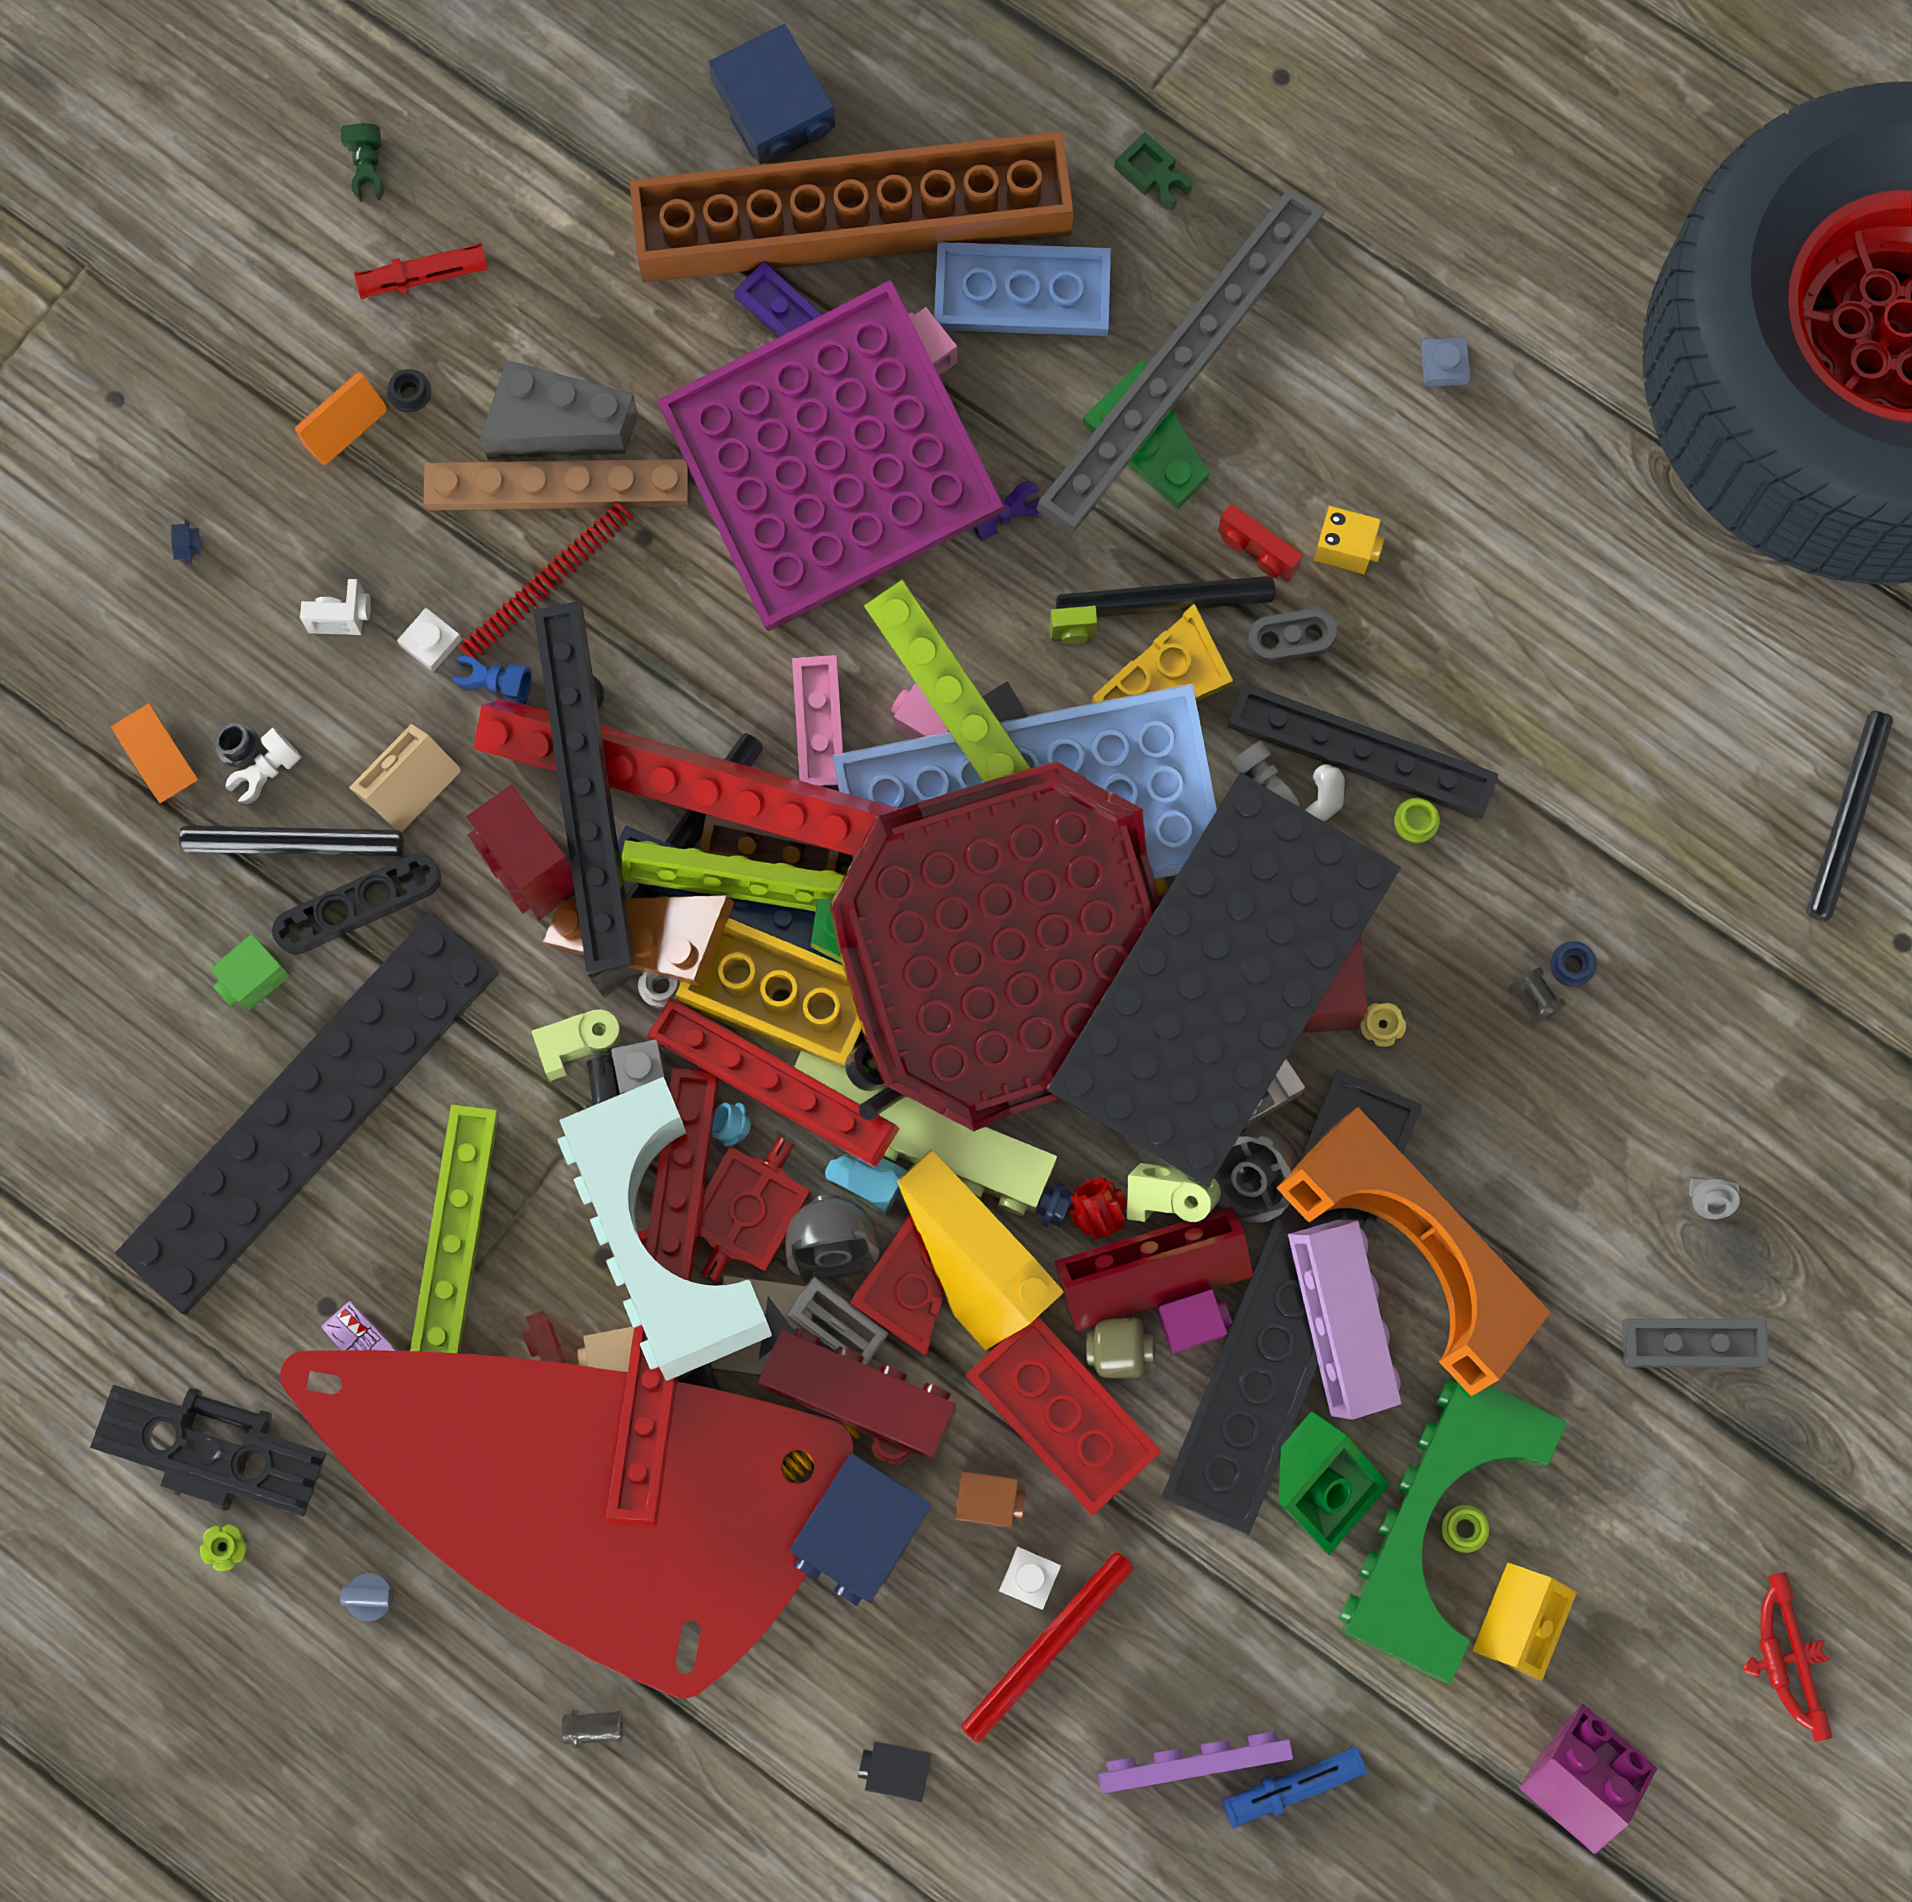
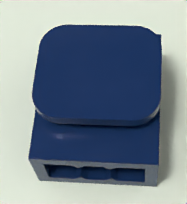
M785 23L708 61L712 83L730 113L731 122L748 152L758 161L759 165L765 162L780 160L790 152L810 142L824 138L831 129L835 128L834 107Z
M850 1453L789 1551L798 1557L793 1566L815 1580H818L821 1573H824L838 1583L833 1591L855 1606H858L861 1599L871 1604L907 1549L932 1505Z

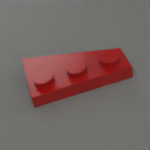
M909 1214L848 1303L919 1354L926 1357L944 1289L930 1262L931 1258L921 1234L917 1231L911 1214Z

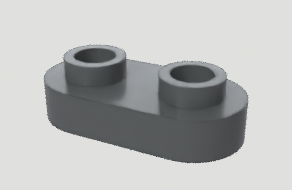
M1316 608L1265 616L1255 621L1251 626L1247 638V646L1249 652L1256 660L1266 664L1320 656L1328 652L1333 646L1337 635V626L1329 613ZM1316 630L1321 638L1317 641H1311L1306 637L1305 632ZM1265 637H1272L1276 640L1277 646L1267 648L1262 644L1261 640Z

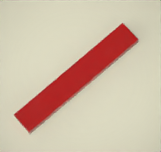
M669 998L646 1035L650 1040L657 1039L661 1047L875 1169L900 1129L896 1124L880 1115L872 1120H865L859 1113V1103L672 998Z

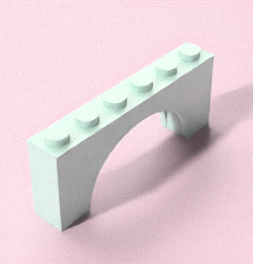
M664 1077L559 1120L565 1136L557 1139L568 1165L574 1162L577 1163L582 1175L573 1179L584 1205L593 1202L598 1215L590 1219L600 1246L609 1242L614 1254L613 1258L606 1260L616 1286L625 1283L631 1296L630 1299L623 1301L633 1328L642 1325L648 1338L647 1341L640 1343L650 1370L659 1367L665 1380L668 1381L772 1336L749 1279L735 1284L720 1286L702 1285L684 1280L656 1262L640 1241L635 1210L641 1179L654 1157L667 1144L686 1134L685 1127Z

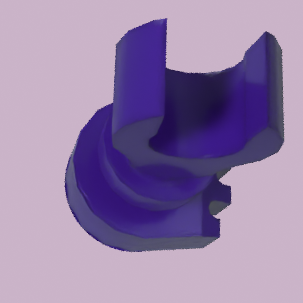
M1032 481L1021 482L1005 498V501H1002L1000 498L1006 511L974 527L973 530L978 539L983 541L997 534L996 524L1001 523L1004 526L1011 522V517L1034 516L1040 513L1036 510L1040 500L1039 497L1024 503L1027 496L1040 490L1039 487Z

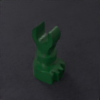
M369 123L342 126V129H340L341 142L343 146L348 147L349 151L354 152L352 153V160L356 166V173L352 179L351 187L355 197L362 203L361 187L367 182H372L375 184V195L378 201L381 200L384 194V187L379 176L376 174L375 165L378 164V153L375 150L381 148L380 127Z

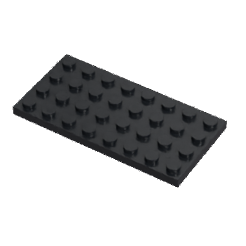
M1240 772L1057 1071L1047 1091L1208 1188L1401 867Z

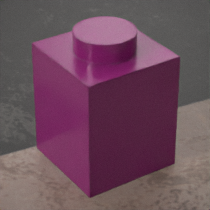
M1213 1290L1160 1306L1157 1310L1171 1356L1224 1339L1227 1335L1225 1327L1232 1325L1224 1299L1216 1300Z

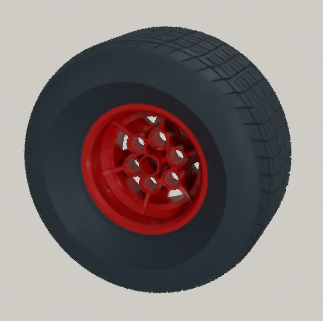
M1897 81L1843 89V92L1839 90L1817 97L1814 102L1809 100L1790 109L1788 114L1784 112L1763 125L1764 129L1759 128L1743 141L1740 147L1732 151L1720 164L1719 169L1714 171L1697 196L1661 268L1651 294L1652 297L1649 300L1645 323L1647 324L1644 327L1642 350L1645 351L1642 355L1643 378L1647 379L1644 382L1647 405L1651 406L1649 412L1655 431L1658 433V439L1670 464L1700 505L1729 532L1747 545L1778 562L1806 573L1860 584H1902L1912 582V381L1907 379L1902 372L1903 370L1912 372V82ZM1888 270L1911 275V277L1902 284H1899L1896 276ZM1827 288L1835 309L1813 311L1817 296ZM1866 292L1877 294L1882 301L1872 300ZM1839 324L1849 325L1855 334L1844 332ZM1857 363H1863L1869 370H1872L1873 374L1862 372L1858 368Z

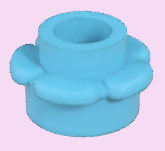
M726 1102L720 1104L715 1110L712 1136L719 1139L727 1147L744 1140L751 1127V1119L748 1115H745L747 1113L746 1106L739 1102L735 1106Z

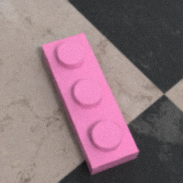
M837 655L792 658L800 781L835 790L838 788L832 756L843 753Z

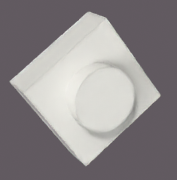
M425 608L399 637L397 642L400 647L434 672L457 644L460 643L462 638L459 633Z
M1017 1547L999 1592L1043 1610L1061 1565Z

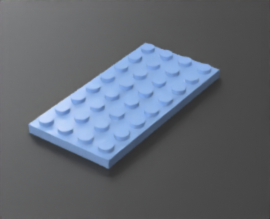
M1193 684L1000 722L1031 768L1057 761L1086 777V780L1108 792H1113L1142 808L1147 855L1154 879L1178 875L1217 811ZM950 732L832 756L839 792L897 808L983 782Z

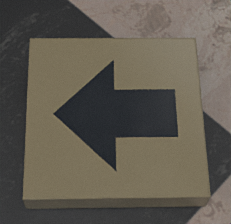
M724 1276L723 1285L735 1284L748 1279ZM749 1279L772 1336L712 1361V1370L761 1376L780 1331L784 1330L793 1334L796 1328L801 1329L785 1317V1315L794 1306L797 1298L805 1291L807 1286ZM815 1293L814 1296L812 1297V1300H813L814 1302H815V1298H816V1293ZM804 1308L801 1313L812 1321L813 1314Z

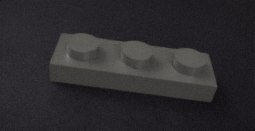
M1766 1319L1622 1320L1624 1367L1765 1368L1769 1366Z

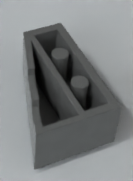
M506 360L479 440L487 459L501 458V455L528 454V457H542V453L569 452L570 456L623 454L626 452L638 411L633 394Z

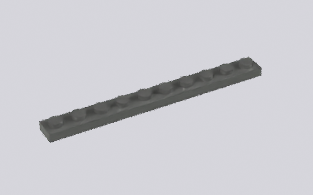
M1290 187L1286 190L1042 496L1036 510L1073 535L1319 224L1324 210Z

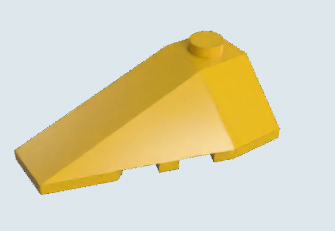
M929 1150L897 1180L917 1231L921 1234L929 1253L933 1269L946 1293L947 1302L953 1316L984 1350L989 1349L1031 1324L1064 1293L1038 1261L933 1150Z

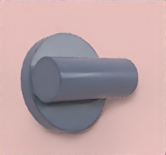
M361 1574L355 1577L347 1587H342L341 1606H346L349 1613L361 1621L378 1620L391 1608L393 1602L391 1585L384 1577L378 1574Z

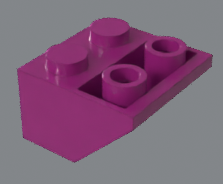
M1582 1704L1535 1760L1519 1789L1591 1852L1596 1854L1630 1823L1658 1768L1648 1761L1642 1752L1633 1748L1610 1728L1605 1720L1595 1715Z

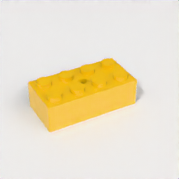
M730 918L727 920L702 987L681 981L676 992L679 1003L695 1012L799 1055L802 1050L845 1068L848 1054L858 1047L864 1039L843 965ZM780 990L787 991L790 994V997L784 1001H773L774 994Z

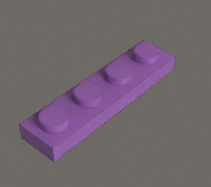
M1276 1731L1249 1735V1745L1230 1748L1229 1740H1221L1201 1744L1202 1754L1183 1757L1182 1748L1153 1753L1155 1760L1153 1763L1136 1765L1134 1757L1107 1761L1108 1771L1098 1772L1100 1790L1104 1794L1291 1760L1293 1756L1290 1740H1277Z

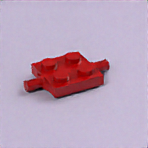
M778 1136L766 1160L749 1157L733 1147H729L703 1194L698 1236L705 1239L714 1251L700 1274L718 1283V1279L730 1259L744 1261L764 1273L768 1271L786 1239L787 1228L791 1218L804 1207L811 1194V1190L791 1180L781 1169L795 1147L794 1144L788 1140L786 1142L784 1138Z

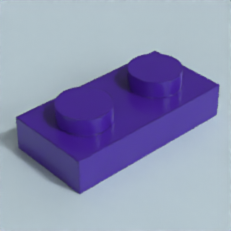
M765 262L734 290L735 299L778 338L822 315Z

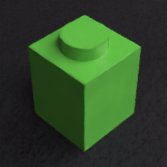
M252 933L209 969L219 980L213 986L219 995L230 1006L238 1002L248 1012L290 977L286 970Z

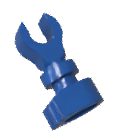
M461 656L455 659L460 666L473 668V673L468 678L451 676V679L459 688L473 690L479 687H488L489 691L498 693L502 690L506 700L526 704L532 683L530 667L511 663L505 671L503 666L493 665L489 668L481 665L475 658L470 656Z

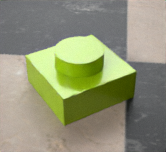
M1096 606L1051 610V640H1062L1064 644H1080L1086 642L1088 637H1096Z

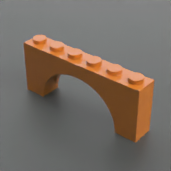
M1359 1107L1335 1123L1277 1187L1282 1195L1308 1222H1311L1320 1214L1330 1209H1359L1388 1221L1403 1232L1420 1249L1431 1264L1442 1285L1449 1309V1340L1439 1362L1471 1396L1500 1380L1551 1313Z

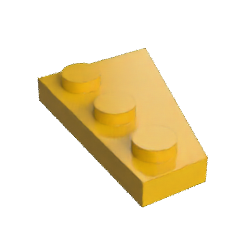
M1193 604L1171 628L1161 633L1148 649L1137 659L1127 664L1093 695L1092 702L1097 703L1187 684H1193L1195 699L1198 702L1231 687L1233 679L1195 604Z

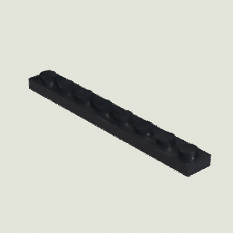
M572 602L536 609L533 611L586 972L594 973L634 966L636 962L583 605L579 602Z

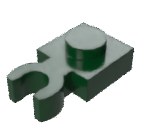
M1146 132L1115 160L1114 168L1141 193L1146 195L1155 188L1159 192L1160 202L1167 209L1173 210L1176 207L1177 201L1174 195L1170 194V189L1179 188L1186 195H1189L1192 190V182L1186 175L1171 172L1175 168L1176 159Z

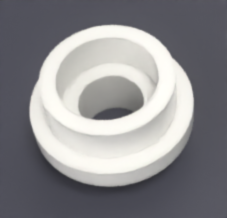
M642 972L638 981V990L642 999L647 1004L655 1008H664L669 998L678 1001L676 992L681 981ZM660 979L670 982L669 989L664 993L654 991V984Z

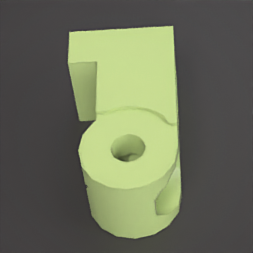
M601 1009L582 1013L531 1031L549 1081L567 1075L563 1063L589 1054L609 1055L612 1053L611 1049L618 1048L622 1039L621 1029L615 1016L609 1011Z
M1140 1163L1128 1175L1127 1219L1145 1222L1154 1211L1176 1213L1183 1220L1198 1222L1204 1219L1219 1202L1221 1195L1220 1186L1215 1178L1209 1187L1206 1188L1175 1168Z

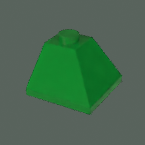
M1311 1411L1281 1446L1279 1504L1323 1552L1330 1555L1390 1484L1346 1434Z

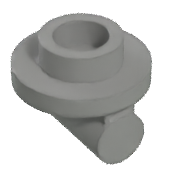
M1691 1178L1689 1196L1692 1197L1694 1210L1700 1216L1707 1219H1722L1730 1216L1737 1210L1740 1203L1739 1183L1722 1179L1703 1180Z

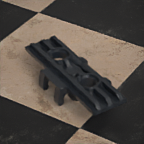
M113 1385L90 1446L92 1449L165 1472L160 1484L165 1492L174 1495L184 1493L208 1501L212 1507L224 1511L230 1509L232 1499H229L231 1493L302 1517L305 1516L327 1454L267 1434L272 1413L264 1410L255 1413L202 1396V1391L193 1387L188 1390L182 1406ZM196 1414L248 1430L249 1432L248 1435H245L242 1445H237L192 1430V1425ZM168 1422L175 1428L176 1439L168 1449L159 1450L152 1443V1432L157 1425ZM259 1452L265 1460L264 1470L258 1477L248 1479L243 1475L246 1462L252 1454Z

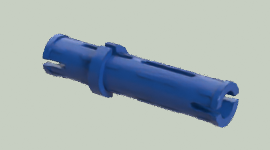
M1353 1746L1349 1750L1312 1763L1274 1780L1270 1776L1260 1780L1261 1785L1232 1797H1226L1222 1799V1804L1232 1828L1235 1829L1241 1824L1271 1812L1274 1816L1284 1813V1807L1323 1793L1328 1789L1360 1776H1366L1367 1772L1356 1746ZM1329 1772H1332V1773H1330V1774H1328V1775H1325V1776H1323V1777H1320V1778H1318V1779H1315V1780L1310 1781V1782H1308V1783H1305V1784H1303V1785H1299V1784H1302V1783L1307 1782V1781H1309V1780H1312V1779H1314V1778H1317V1777H1319V1776H1322V1775H1324V1774H1327V1773H1329Z

